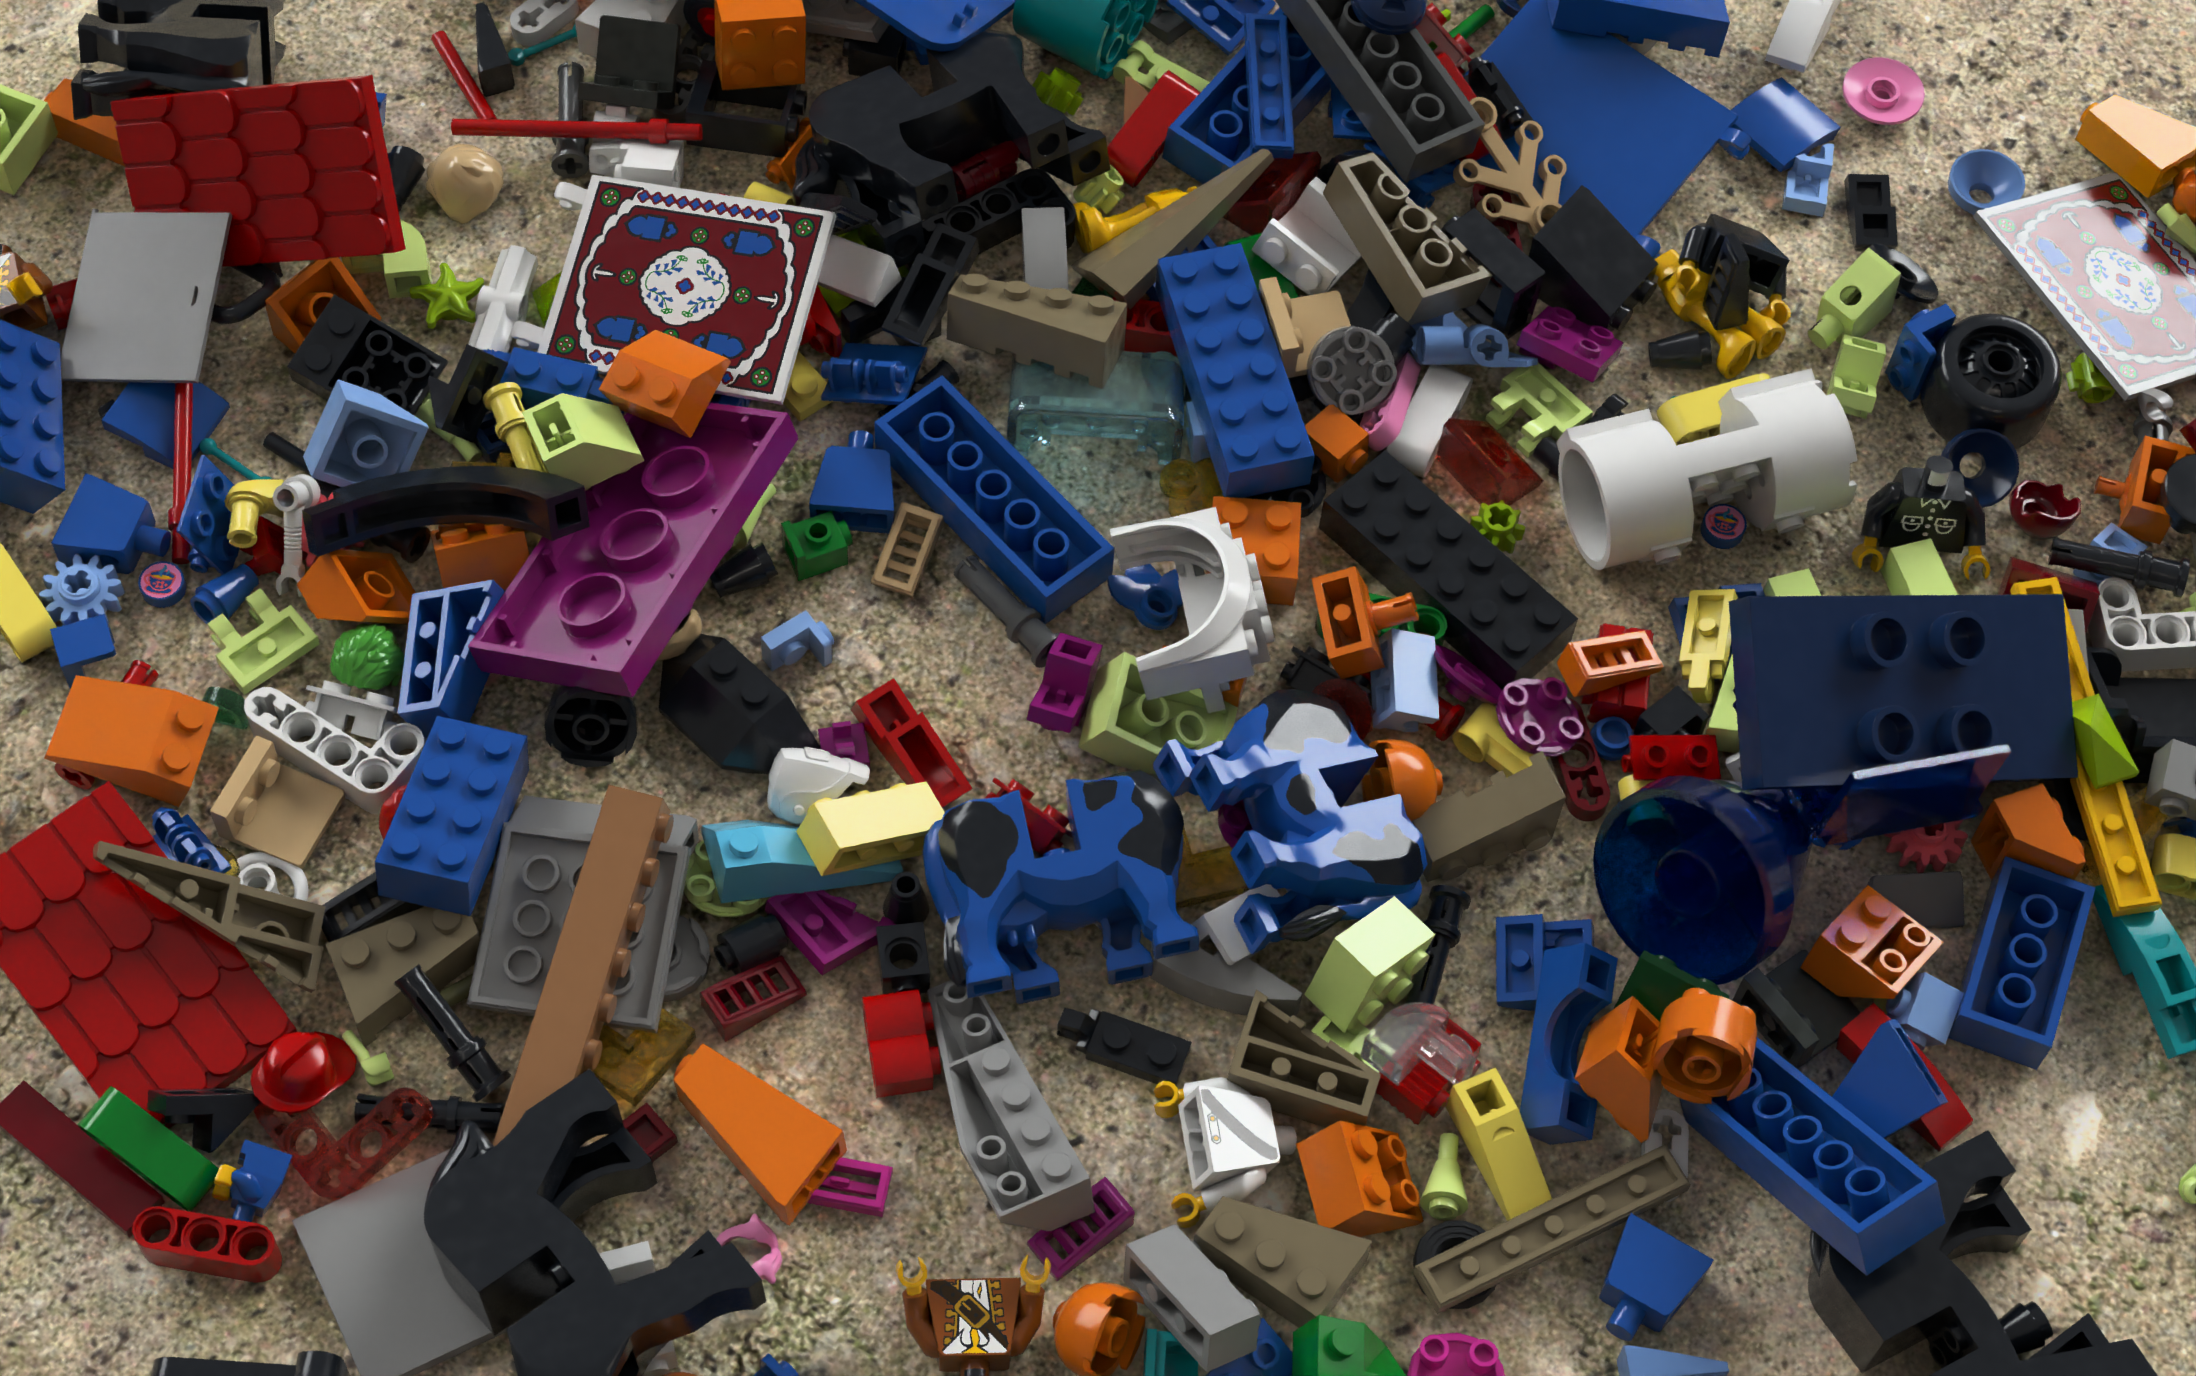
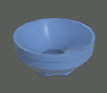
M1988 149L1971 150L1959 156L1953 163L1948 177V190L1952 199L1958 206L1972 215L1979 210L2021 199L2025 190V177L2016 162L2000 152ZM1976 189L1984 190L1991 196L1992 201L1989 203H1978L1971 198L1969 192Z

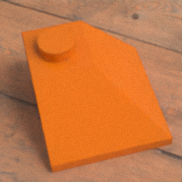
M338 549L319 556L297 583L298 589L307 602V607L317 619L408 624L412 594L416 593L392 553Z

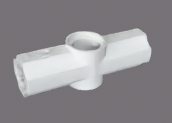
M511 245L508 249L501 250L489 286L483 285L479 292L475 312L476 323L468 345L482 351L484 349H493L494 351L508 353L513 339L511 331L514 323L517 321L525 322L528 292L538 266L537 256L528 252L526 248Z

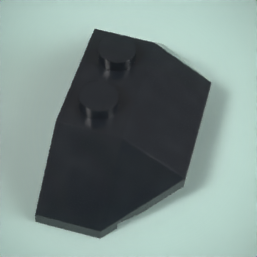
M701 634L687 648L685 653L668 660H663L659 712L721 769L752 774H769L774 759L781 748L810 747L820 749L819 743L788 695L725 638Z

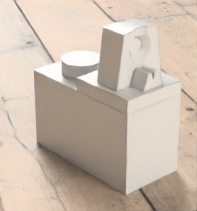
M623 139L622 141L592 143L589 151L590 173L618 179L680 188L684 176V140H670L668 144H650L649 140Z

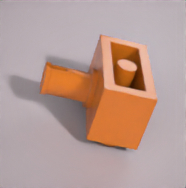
M1355 566L1311 578L1328 659L1341 680L1385 668L1378 635L1381 634L1382 629L1419 620L1418 612H1415L1417 606L1412 593L1409 592L1406 595L1373 604L1370 600L1368 587Z

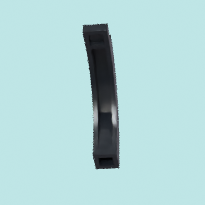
M499 466L442 467L378 477L333 490L334 499L302 510L309 552L318 557L382 534L438 524H504V526L536 533L551 541L590 527L584 485L546 472Z

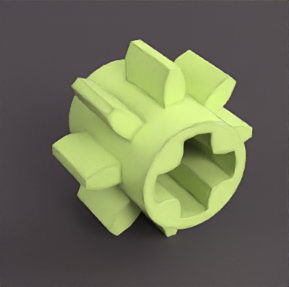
M1110 165L1109 171L1077 185L1078 187L1073 191V196L1077 203L1086 202L1090 207H1094L1097 210L1102 209L1108 214L1125 196L1119 190L1124 184V180L1120 173Z

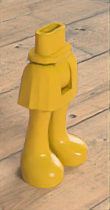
M1188 187L1187 192H1183L1178 188H1170L1144 196L1145 202L1110 217H1103L1099 210L1090 207L1086 202L1074 203L1073 206L1076 210L1075 236L1082 252L1089 254L1197 187Z
M1671 249L1654 259L1658 263L1655 273L1658 277L1657 284L1674 313L1684 322L1693 321L1708 331L1719 344L1720 350L1716 359V366L1726 379H1732L1743 372L1749 365L1753 355L1757 359H1765L1773 354L1783 342L1786 335L1785 329L1772 318L1760 315L1750 307H1748L1747 324L1738 326L1741 330L1736 327L1715 330L1703 307L1711 275L1697 268L1696 271L1700 275V281L1691 294L1684 298L1686 290L1682 284L1677 283L1671 292L1667 289L1668 280L1677 268L1681 266L1678 262L1680 255L1674 249Z

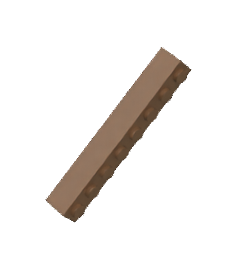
M608 785L493 1141L494 1146L511 1132L525 1111L589 1068L594 1070L599 1063L602 1053V1041H599V1036L603 1024H609L614 1016L617 996L613 995L618 977L624 978L631 961V950L627 948L632 932L638 933L642 927L646 910L645 905L642 904L646 888H652L657 880L660 862L656 859L661 842L667 843L673 828L674 817L670 815L671 811L661 797Z

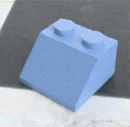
M337 379L303 458L312 478L339 487L387 475L409 472L429 427L427 423L381 394Z

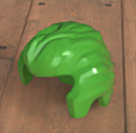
M362 623L357 625L356 628L348 630V632H343L340 638L335 641L330 670L332 675L342 684L355 686L358 689L380 690L384 686H388L391 681L392 686L398 685L402 678L405 654L402 648L399 647L392 629L380 624L368 625Z

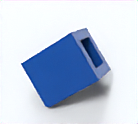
M105 614L50 629L60 667L69 688H71L76 675L86 677L83 665L116 655L114 637Z

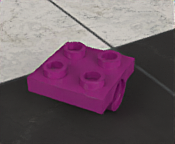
M1548 305L1522 330L1516 345L1520 347V354L1538 358V363L1552 370L1560 366L1593 383L1618 357L1624 342L1614 338V334L1604 327L1589 326L1577 320L1576 316L1565 308Z

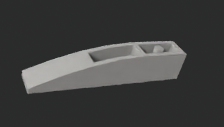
M951 980L928 989L927 992L929 1002L931 1003L933 1021L960 1149L999 1221L1004 1224L1053 1231L1094 1213L1089 1175L984 995L968 998L966 987H957Z

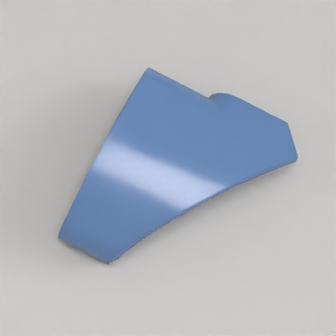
M1453 312L1411 325L1415 329L1416 335L1412 339L1413 346L1410 348V351L1416 362L1420 365H1481L1485 367H1530L1538 365V358L1509 352L1508 340L1499 330L1484 324H1475L1467 327Z

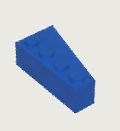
M1546 0L1551 25L1554 29L1605 37L1608 32L1617 33L1627 38V42L1643 44L1644 38L1668 42L1667 49L1684 51L1686 46L1705 49L1704 55L1718 58L1730 24L1724 0Z

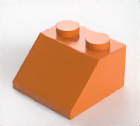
M654 330L619 350L599 390L614 405L619 406L620 410L691 438L731 361L724 356Z

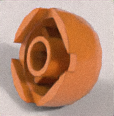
M1375 740L1369 743L1368 746L1376 750L1378 758L1370 767V774L1365 775L1361 780L1363 802L1400 794L1407 817L1411 821L1421 817L1432 804L1436 803L1437 796L1442 793L1443 779L1440 770L1434 768L1432 760L1422 748L1406 740Z
M1109 1282L1087 1284L1070 1295L1066 1301L1057 1307L1053 1316L1055 1345L1058 1357L1064 1365L1078 1376H1110L1114 1373L1118 1364L1121 1369L1127 1370L1140 1346L1145 1328L1146 1317L1137 1314V1302L1145 1304L1143 1297L1132 1289Z

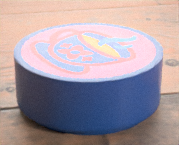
M1718 504L1706 511L1700 530L1704 540L1711 546L1719 549H1730L1742 541L1747 522L1743 513L1736 507L1728 504Z
M159 561L148 565L141 572L138 579L143 599L149 605L158 608L175 605L184 597L187 589L182 570L176 564L167 561Z

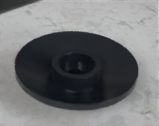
M1872 244L1869 247L1901 272L1895 299L1902 295L1910 300L1926 304L1933 303L1938 297L1937 286L1917 263L1889 246Z

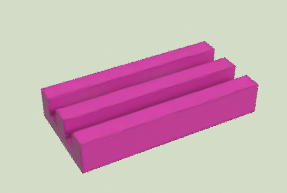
M841 1157L836 1162L833 1171L880 1179L879 1185L851 1181L848 1178L827 1176L820 1187L876 1197L875 1200L816 1189L807 1202L809 1204L883 1217L893 1167Z

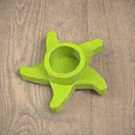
M441 263L439 266L441 276L436 284H424L409 289L412 299H423L430 304L426 322L427 327L433 329L440 319L455 320L459 318L470 323L476 322L475 312L469 309L467 301L474 298L485 284L484 279L481 277L472 282L457 281L455 274L448 264Z

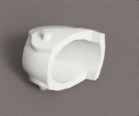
M810 747L781 748L774 759L768 776V808L777 818L800 826L808 814V808L813 803L823 798L837 799L852 782L865 785L869 779L870 769L865 764L849 758L831 755L828 751Z

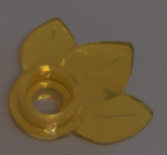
M1205 458L1196 463L1187 459H1176L1166 465L1160 473L1159 485L1161 491L1169 498L1168 512L1171 517L1212 508L1213 496H1223L1211 458ZM1183 480L1187 482V484L1180 485L1176 484L1175 481Z

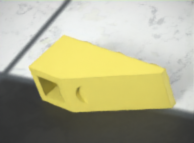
M1496 1067L1453 1085L1446 1109L1506 1220L1508 1221L1551 1200V1194L1519 1109Z

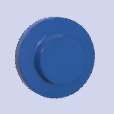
M1607 717L1598 721L1592 727L1590 733L1599 757L1609 761L1622 760L1623 755L1630 754L1629 736L1634 735V732L1624 719Z

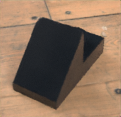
M466 344L449 384L429 375L428 382L436 427L473 443L488 410L484 405L483 396L486 391L500 383L508 362Z
M244 1088L148 1090L147 1110L165 1115L164 1122L193 1123V1147L211 1153L260 1104V1101L255 1097L253 1091Z

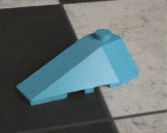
M740 820L702 825L701 827L702 837L721 904L767 898L775 895L798 894L809 891L892 881L897 874L903 872L900 860L821 876L796 832L799 826L755 820Z

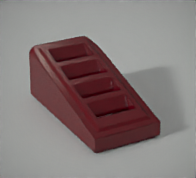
M781 955L720 981L699 994L702 1008L724 1041L727 1042L807 996V991ZM776 973L780 975L788 987L787 990L781 993L770 978ZM762 982L771 997L763 999L755 985ZM745 991L754 1002L753 1005L748 1007L740 997V994ZM731 1000L737 1012L730 1014L724 1003Z

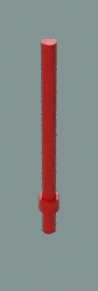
M454 118L451 122L452 135L644 139L649 140L650 144H668L670 140L701 141L703 133L702 124L670 123L669 119L651 118L649 123Z
M175 383L173 508L168 510V530L172 531V563L179 565L190 562L188 559L190 544L176 530L191 487L193 383Z

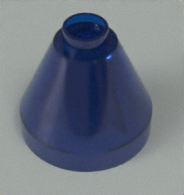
M1683 775L1669 776L1650 782L1621 800L1611 809L1602 822L1596 837L1593 856L1594 877L1601 904L1610 923L1624 943L1639 958L1644 950L1653 955L1665 956L1675 962L1679 969L1696 978L1708 979L1716 985L1737 980L1769 958L1779 948L1787 935L1812 848L1814 831L1812 813L1801 797L1786 789L1742 791V782Z

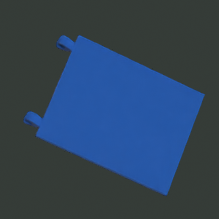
M1529 0L1480 56L1483 60L1493 61L1529 115L1543 129V138L1538 143L1533 186L1539 195L1542 196L1544 181L1538 174L1539 164L1550 155L1560 156L1565 161L1567 170L1561 178L1558 203L1563 206L1579 187L1583 185L1594 194L1653 259L1660 256L1661 246L1656 240L1641 234L1717 143L1737 160H1742L1749 153L1750 136L1741 130L1731 128L1738 120L1736 113L1609 33L1605 37L1552 28L1546 0ZM1524 130L1526 137L1534 140L1533 134L1529 130ZM1515 136L1503 142L1518 162L1520 146L1517 144ZM1491 154L1476 160L1480 166L1502 171ZM1548 164L1549 171L1557 174L1556 168L1552 164Z

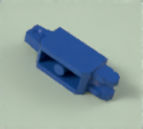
M513 347L511 354L494 351L493 349H484V352L508 362L500 383L514 382L520 386L523 393L521 402L525 410L561 393L614 405L599 390L604 378L599 377L597 366Z

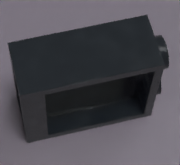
M702 60L685 112L686 123L702 124V140H686V145L783 158L787 153L790 142H796L798 139L800 119L797 116L805 115L807 91L801 90V84L722 90L716 61ZM717 101L783 110L780 121L714 112Z
M1473 208L1461 217H1452L1446 222L1441 231L1450 240L1456 237L1468 249L1465 255L1468 258L1471 257L1478 265H1483L1502 286V289H1500L1490 280L1476 304L1462 310L1477 324L1488 325L1499 330L1508 340L1531 322L1546 272L1477 209Z

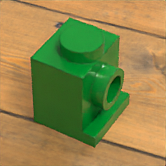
M832 511L791 524L790 521L781 523L782 546L798 581L848 565V546L853 545L852 536L845 520L836 522Z

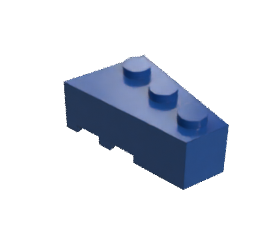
M494 580L412 594L398 715L407 723L417 726L422 731L424 739L428 738L437 716L468 723L471 720L490 673L480 670L468 645L505 592Z

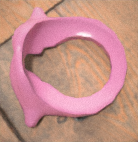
M753 1214L748 1223L728 1228L718 1235L716 1240L721 1246H725L732 1239L740 1237L748 1240L756 1239L758 1243H767L771 1247V1253L764 1255L751 1267L762 1280L765 1279L770 1284L776 1282L775 1275L782 1264V1255L778 1249L777 1236L770 1227L760 1220L757 1214Z

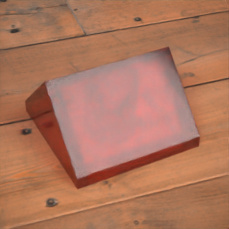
M1318 151L1293 154L1292 159L1274 158V161L1223 218L1249 235L1262 233L1273 218L1279 221L1296 204L1307 185L1318 176L1322 157Z
M1449 418L1443 425L1436 459L1480 505L1485 503L1489 506L1504 500V503L1510 506L1538 488L1544 481L1489 422Z

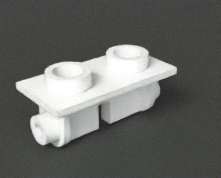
M325 680L322 688L310 685L306 687L307 690L317 693L315 702L308 701L305 707L343 732L345 731L349 716L355 717L351 734L377 741L389 728L397 724L392 722L393 715L398 714V708L393 707L394 698L373 692H367L366 699L349 696L351 687Z

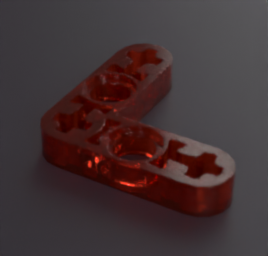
M407 1087L398 1088L383 1099L338 1141H336L311 1108L306 1111L287 1113L289 1117L295 1119L290 1124L285 1119L273 1114L274 1110L262 1105L261 1102L254 1109V1114L281 1151L292 1155V1165L310 1188L319 1196L335 1201L358 1191L421 1134L431 1122L433 1107L429 1098L415 1089ZM406 1101L414 1105L412 1112L415 1116L410 1121L401 1118L404 1114L401 1106ZM386 1120L392 1123L391 1128L398 1132L397 1135L394 1136L390 1129L382 1125V1121ZM312 1129L317 1135L316 1147L311 1153L301 1156L296 1150L297 1138L305 1130ZM377 1131L382 1137L381 1149L373 1157L365 1158L360 1150L361 1141L368 1133ZM347 1153L351 1159L361 1165L359 1169L349 1165L352 1162L345 1158ZM332 1168L341 1171L338 1175L341 1182L338 1187L328 1184L331 1181L328 1172Z

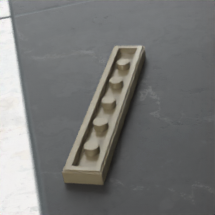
M1666 1144L1416 1265L1413 1273L1438 1314L1626 1222L1631 1213L1638 1216L1687 1192L1691 1184Z

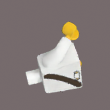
M1219 1077L1185 1083L1182 1089H1178L1170 1081H1162L1154 1089L1156 1098H1172L1168 1102H1158L1154 1105L1158 1116L1171 1118L1178 1114V1112L1180 1114L1192 1188L1194 1191L1201 1190V1196L1196 1198L1188 1193H1181L1174 1197L1171 1203L1172 1209L1179 1208L1182 1205H1190L1194 1208L1189 1216L1181 1217L1177 1220L1179 1227L1191 1228L1196 1225L1200 1218V1212L1208 1209L1211 1213L1222 1196L1237 1201L1243 1200L1265 1183L1267 1174L1279 1164L1280 1155H1291L1295 1151L1297 1144L1295 1129L1292 1126L1274 1125L1270 1103L1263 1097L1251 1095L1250 1092L1227 1080V1078Z

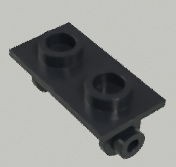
M1476 57L1469 62L1468 68L1470 71L1468 75L1464 76V79L1477 97L1490 100L1496 107L1497 119L1495 124L1502 140L1505 141L1515 136L1516 129L1525 121L1533 120L1493 61L1490 62L1489 60H1483L1482 57Z
M1293 646L1291 650L1298 660L1295 664L1289 661L1284 666L1280 677L1286 680L1285 685L1295 690H1304L1318 694L1323 686L1328 689L1324 697L1339 703L1349 718L1358 721L1366 709V705L1361 703L1362 699L1365 696L1372 700V691L1367 688L1370 681L1361 675L1341 680L1336 670L1328 666L1330 664L1328 656L1308 646L1305 652Z

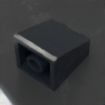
M1583 185L1533 237L1528 257L1546 272L1538 299L1551 307H1561L1571 311L1577 320L1589 326H1601L1611 332L1614 329L1621 331L1630 320L1635 305L1638 302L1645 304L1657 287V283L1653 280L1658 263L1594 194Z

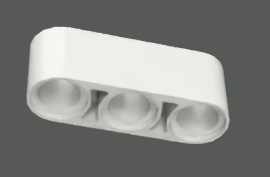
M1430 365L1409 404L1399 435L1387 447L1386 451L1411 473L1425 478L1468 397L1473 378L1443 365Z

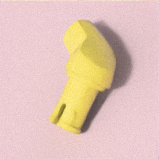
M248 480L231 487L224 501L226 508L231 512L229 531L227 533V539H229L231 545L239 548H249L256 544L258 518L260 515L267 513L281 518L284 517V511L279 510L273 502V493L277 487L282 485L284 480Z

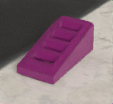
M1106 1177L1091 1187L1095 1212L1088 1216L1099 1228L1097 1232L1093 1233L1080 1218L1053 1231L1040 1230L1027 1241V1246L1043 1265L1045 1264V1258L1049 1259L1051 1264L1050 1274L1056 1281H1059L1134 1224L1135 1212ZM1102 1202L1113 1215L1111 1220L1097 1206ZM1068 1226H1071L1084 1242L1079 1247L1064 1230ZM1054 1237L1069 1254L1064 1260L1060 1258L1048 1243Z

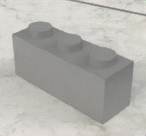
M1176 1224L1126 1244L1123 1281L1130 1289L1138 1292L1143 1297L1144 1303L1206 1372L1256 1351L1258 1329L1261 1323L1260 1313L1256 1305L1250 1299H1246L1232 1285L1227 1274L1223 1270L1217 1269L1202 1253L1197 1242L1189 1239Z

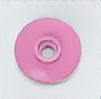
M1883 57L1868 58L1854 64L1848 70L1842 87L1844 99L1852 111L1867 121L1881 125H1896L1912 119L1920 111L1925 97L1922 81L1911 68L1899 61Z

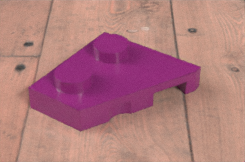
M825 890L775 895L766 901L765 906L766 914L771 913L777 918L785 935L821 975L828 973L877 945L876 927L895 925L893 921L884 916L878 922L856 912V903L843 897L831 896Z

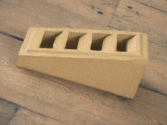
M901 501L871 579V584L913 598L944 526L943 515ZM907 524L927 531L926 536L923 537L905 531ZM903 539L920 545L921 549L918 552L898 544ZM894 554L915 560L914 567L892 560ZM887 569L910 575L908 583L885 576Z

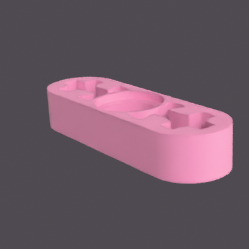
M1408 352L1396 366V380L1393 382L1387 396L1376 407L1363 414L1360 427L1369 433L1368 446L1373 451H1380L1389 446L1401 431L1421 370L1420 364Z

